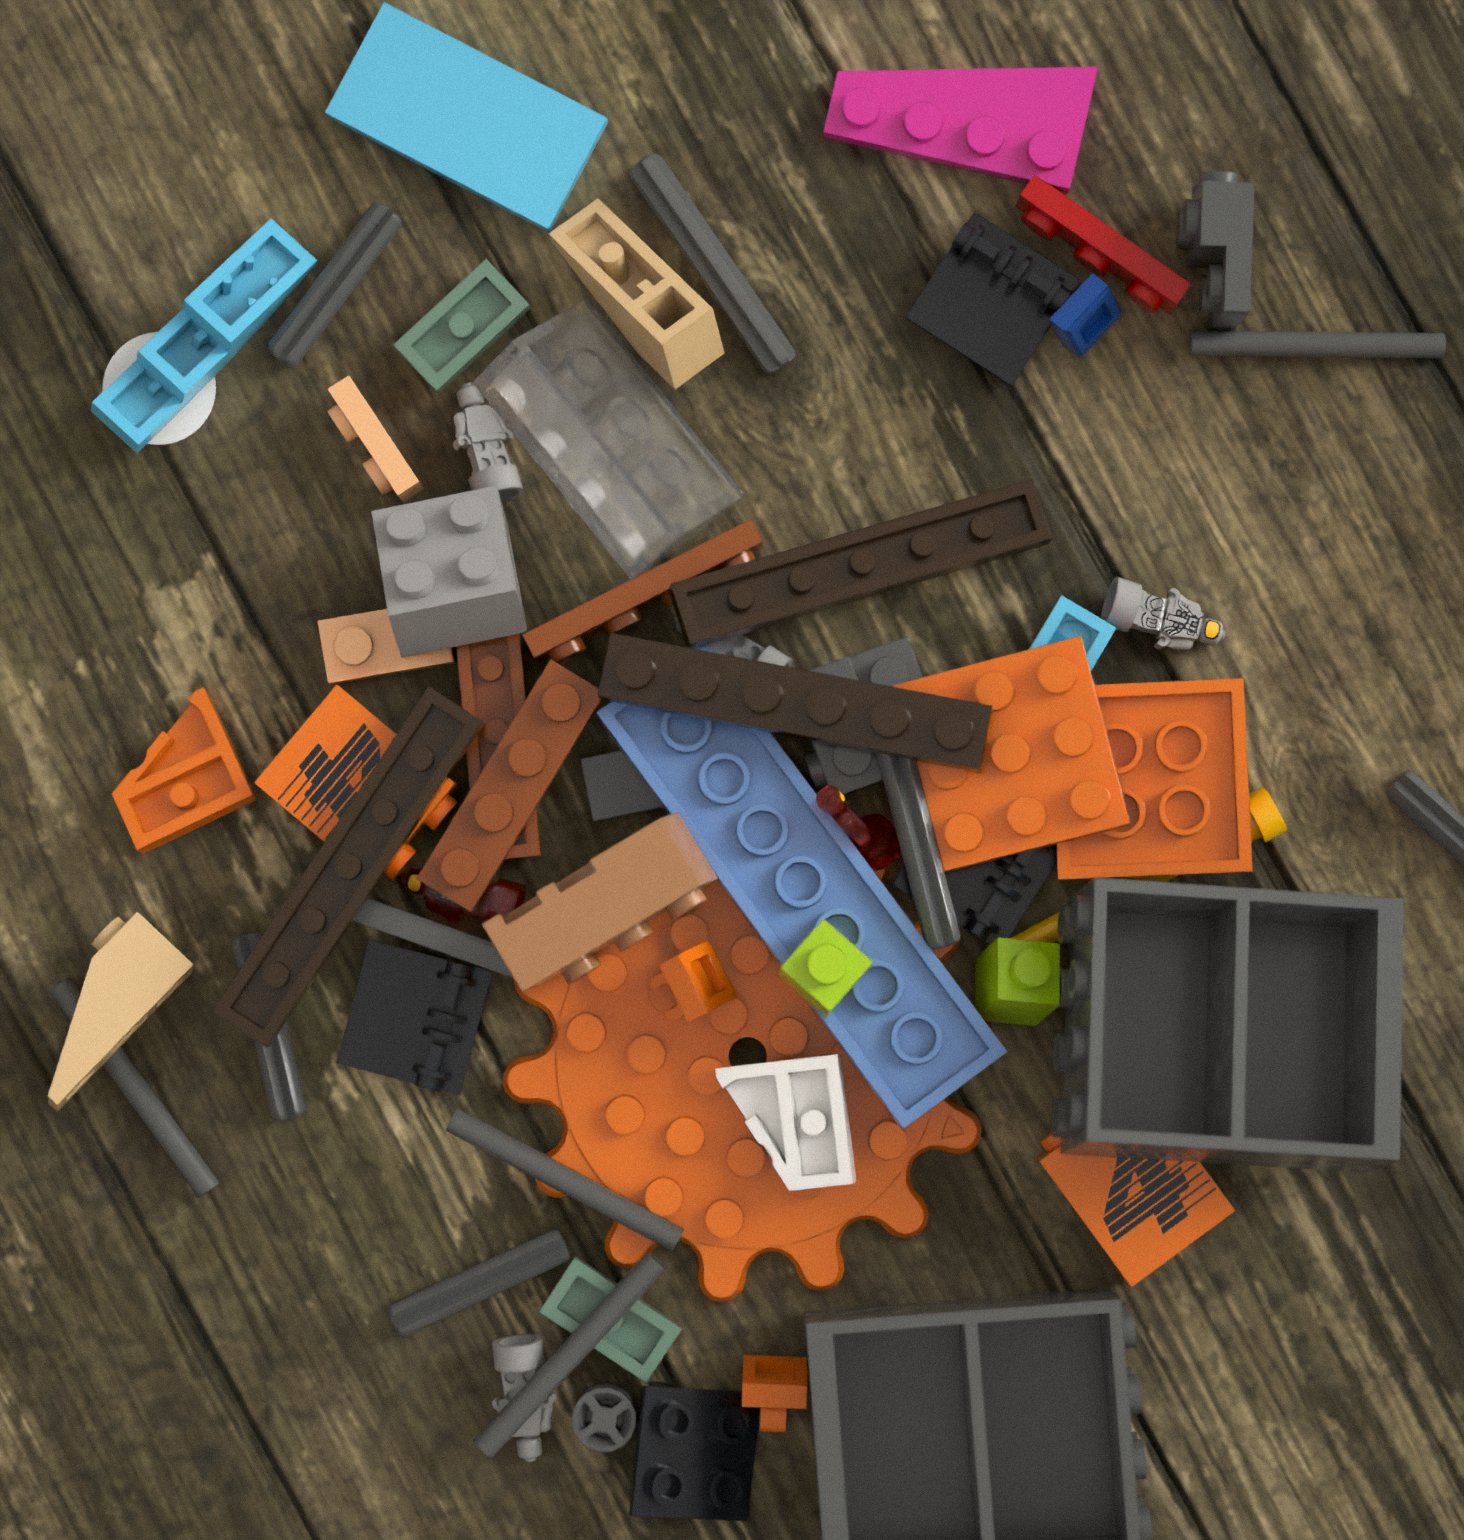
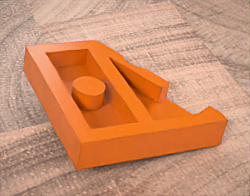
M204 687L196 690L188 699L191 703L167 733L164 731L160 733L147 749L144 762L136 769L130 770L112 792V796L135 848L142 855L258 800L213 700Z

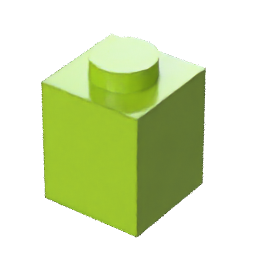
M823 919L780 967L777 975L821 1014L827 1017L868 971L873 961Z
M998 937L975 959V1008L984 1021L1037 1026L1060 1006V943Z

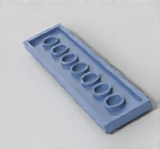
M706 645L693 648L710 652ZM610 702L596 712L597 718L667 813L671 815L679 812L718 877V882L780 966L788 960L823 919L873 961L868 971L827 1017L821 1014L809 1002L808 1004L901 1130L1007 1053L1005 1047L770 732L616 702Z

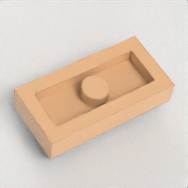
M348 375L328 388L337 405L327 412L348 443L359 436L372 457L362 463L381 494L385 495L394 489L404 503L424 489L351 377Z
M387 609L318 620L327 681L330 685L455 664L453 647L402 658Z

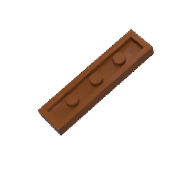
M752 519L530 630L523 634V637L537 662L549 657V659L558 664L587 649L582 639L604 628L610 637L611 633L619 634L644 620L639 610L661 599L666 608L672 607L673 603L668 591L670 584L755 560L756 558L753 553L763 548V540Z
M521 634L456 646L462 708L485 723L466 751L470 790L527 698ZM537 808L505 860L542 856Z
M550 659L417 876V880L468 911L473 912L602 702L598 697V687Z

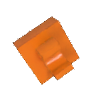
M709 940L659 964L662 972L653 976L649 981L652 990L668 984L678 1002L676 1006L664 1012L667 1020H677L685 1016L687 1022H690L737 998Z
M743 1355L742 1407H760V1431L786 1432L787 1408L806 1409L807 1357Z

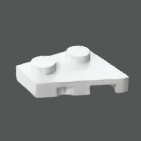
M841 1053L715 1068L716 1079L722 1088L728 1090L746 1118L745 1123L757 1142L764 1146L772 1158L773 1167L789 1191L847 1185L857 1182Z

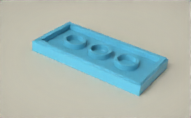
M383 2L325 111L327 118L548 233L553 228L608 124L607 117L386 2Z

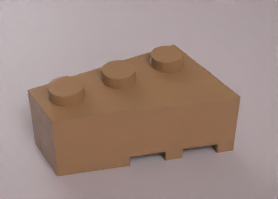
M679 812L657 819L590 859V863L558 883L552 882L536 892L537 896L512 912L503 915L498 914L482 924L522 992L560 976H563L569 985L601 965L596 954L615 943L619 951L622 952L651 935L653 930L648 922L668 910L672 919H676L707 900L701 889L717 880L718 877Z

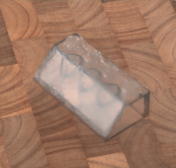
M588 299L513 339L473 381L492 408L499 414L528 450L532 458L540 465L568 500L572 508L580 515L630 579L643 574L669 557L744 496L743 492Z

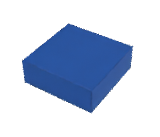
M1092 273L1049 320L1063 346L1080 358L1114 324L1122 312L1109 285Z

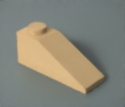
M599 198L548 233L552 244L636 352L674 389H677L724 354L713 308Z
M138 912L126 923L121 918L116 917L92 942V945L98 952L91 959L48 1093V1103L57 1112L192 974L194 964Z

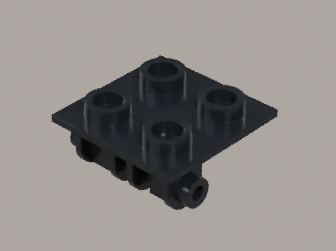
M974 212L969 221L962 226L952 242V247L905 318L1012 386L1052 324L1049 319L1068 300L1079 284L1080 279Z
M1056 844L946 872L945 876L958 926L988 945L998 937L1010 938L1057 863ZM904 865L893 885L913 897Z
M369 939L336 1063L411 1082L422 1088L460 1095L493 971Z
M650 1381L649 1386L643 1385V1393L640 1400L642 1403L639 1430L636 1437L637 1448L634 1455L633 1484L630 1491L629 1515L638 1517L748 1521L760 1407H742V1391L674 1387V1384L656 1381Z

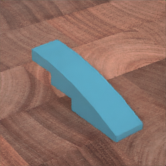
M271 218L184 299L182 310L138 350L136 361L92 401L91 412L133 451L138 453L238 353L314 269L318 260Z

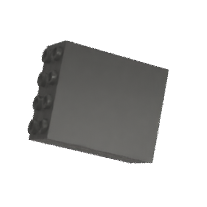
M1093 878L1069 898V905L1061 906L1058 917V941L1060 944H1067V968L1060 969V1006L1058 1007L1065 1008L1064 1034L1058 1033L1056 1035L1053 1063L1055 1072L1063 1073L1062 1098H1055L1053 1103L1051 1129L1053 1137L1061 1138V1154L1363 1173L1399 1161L1404 899Z
M1109 1288L804 1312L821 1540H1152L1149 1506L1143 1505L1142 1497L1137 1496L1136 1480L1147 1478L1145 1446L1143 1439L1138 1440L1137 1432H1132L1130 1415L1141 1413L1140 1383L1138 1374H1133L1131 1367L1126 1366L1125 1348H1136L1133 1309L1127 1308L1126 1303H1121V1298Z

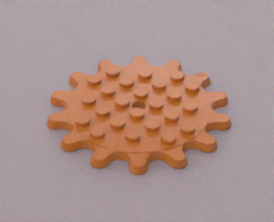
M872 844L856 846L857 850L884 885L890 874V861L887 854L880 847ZM718 880L701 889L707 899L703 903L676 919H672L668 910L648 922L653 930L651 935L622 952L619 951L615 943L596 954L601 965L569 985L564 977L560 976L522 992L514 979L516 992L521 999L529 1004L540 1007L548 1014L552 1022L553 1034L550 1043L544 1050L534 1055L516 1058L507 1065L503 1072L502 1080L505 1092L511 1099L519 1103H542L549 1105L560 1115L563 1123L561 1140L555 1148L545 1155L684 1228L678 1241L689 1245L696 1253L699 1262V1286L703 1294L711 1300L728 1302L736 1298L744 1288L747 1270L751 1262L760 1254L767 1252H777L788 1257L794 1264L800 1280L809 1289L819 1292L832 1289L840 1282L845 1270L840 1251V1239L844 1230L851 1223L858 1220H872L881 1224L895 1237L904 1239L915 1237L926 1227L929 1212L926 1203L914 1190L910 1181V1170L914 1160L928 1150H942L953 1154L967 1153L975 1148L981 1139L982 1127L975 1113L955 1104L948 1096L901 1130L808 1002L777 975L781 967ZM919 921L913 923L923 937ZM709 940L737 998L690 1022H687L685 1016L677 1020H667L664 1012L676 1006L678 1002L668 984L652 990L649 981L653 976L662 972L659 964ZM960 941L951 946L932 949V951L943 963L957 951ZM985 1021L987 1025L990 1027V1029L993 1031L991 1022ZM745 1037L757 1039L765 1047L767 1054L766 1062L841 1053L856 1183L793 1191L788 1190L773 1167L772 1158L764 1146L757 1142L745 1123L746 1118L728 1090L722 1088L716 1079L715 1068L731 1066L729 1051L733 1043ZM535 1179L537 1186L544 1194L555 1198L567 1196ZM616 1221L612 1224L605 1238V1252L608 1259L614 1265L624 1269L633 1268L647 1251L652 1253L659 1246V1244Z

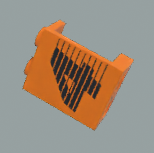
M336 685L254 783L325 842L396 736V733L346 690ZM451 778L447 779L384 874L392 881L404 871L416 856L418 851L410 844L427 825L435 832L459 804L451 796L459 785Z
M1052 1131L1040 1140L1046 1151L1037 1156L1035 1160L1054 1181L1111 1259V1264L1130 1287H1133L1235 1212L1233 1206L1200 1162L1061 1154V1138L1053 1137Z

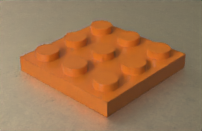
M1081 636L893 685L896 688L992 706L980 773L916 760L945 873L1131 825Z
M1244 678L1094 685L1131 825L1056 844L1058 880L1253 872Z

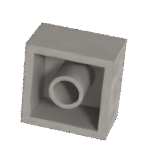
M497 485L371 511L388 616L402 658L527 632L509 529Z

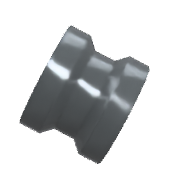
M611 1382L597 1383L588 1387L579 1396L572 1414L573 1429L578 1440L587 1448L597 1452H612L623 1447L632 1437L637 1422V1406L632 1395L622 1386Z

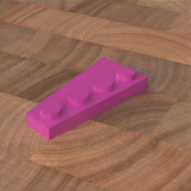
M1098 67L837 71L823 137L1023 184H1028L1035 174L1058 191L1068 194Z

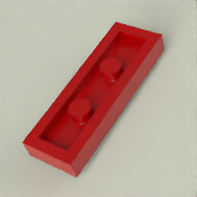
M1033 175L1021 192L1015 207L1024 213L1021 221L1030 230L1049 241H1052L1055 235L1076 249L1073 257L1078 263L1100 277H1104L1108 271L1127 284L1128 287L1125 290V294L1145 310L1156 313L1161 308L1171 315L1191 286V283L1037 175Z

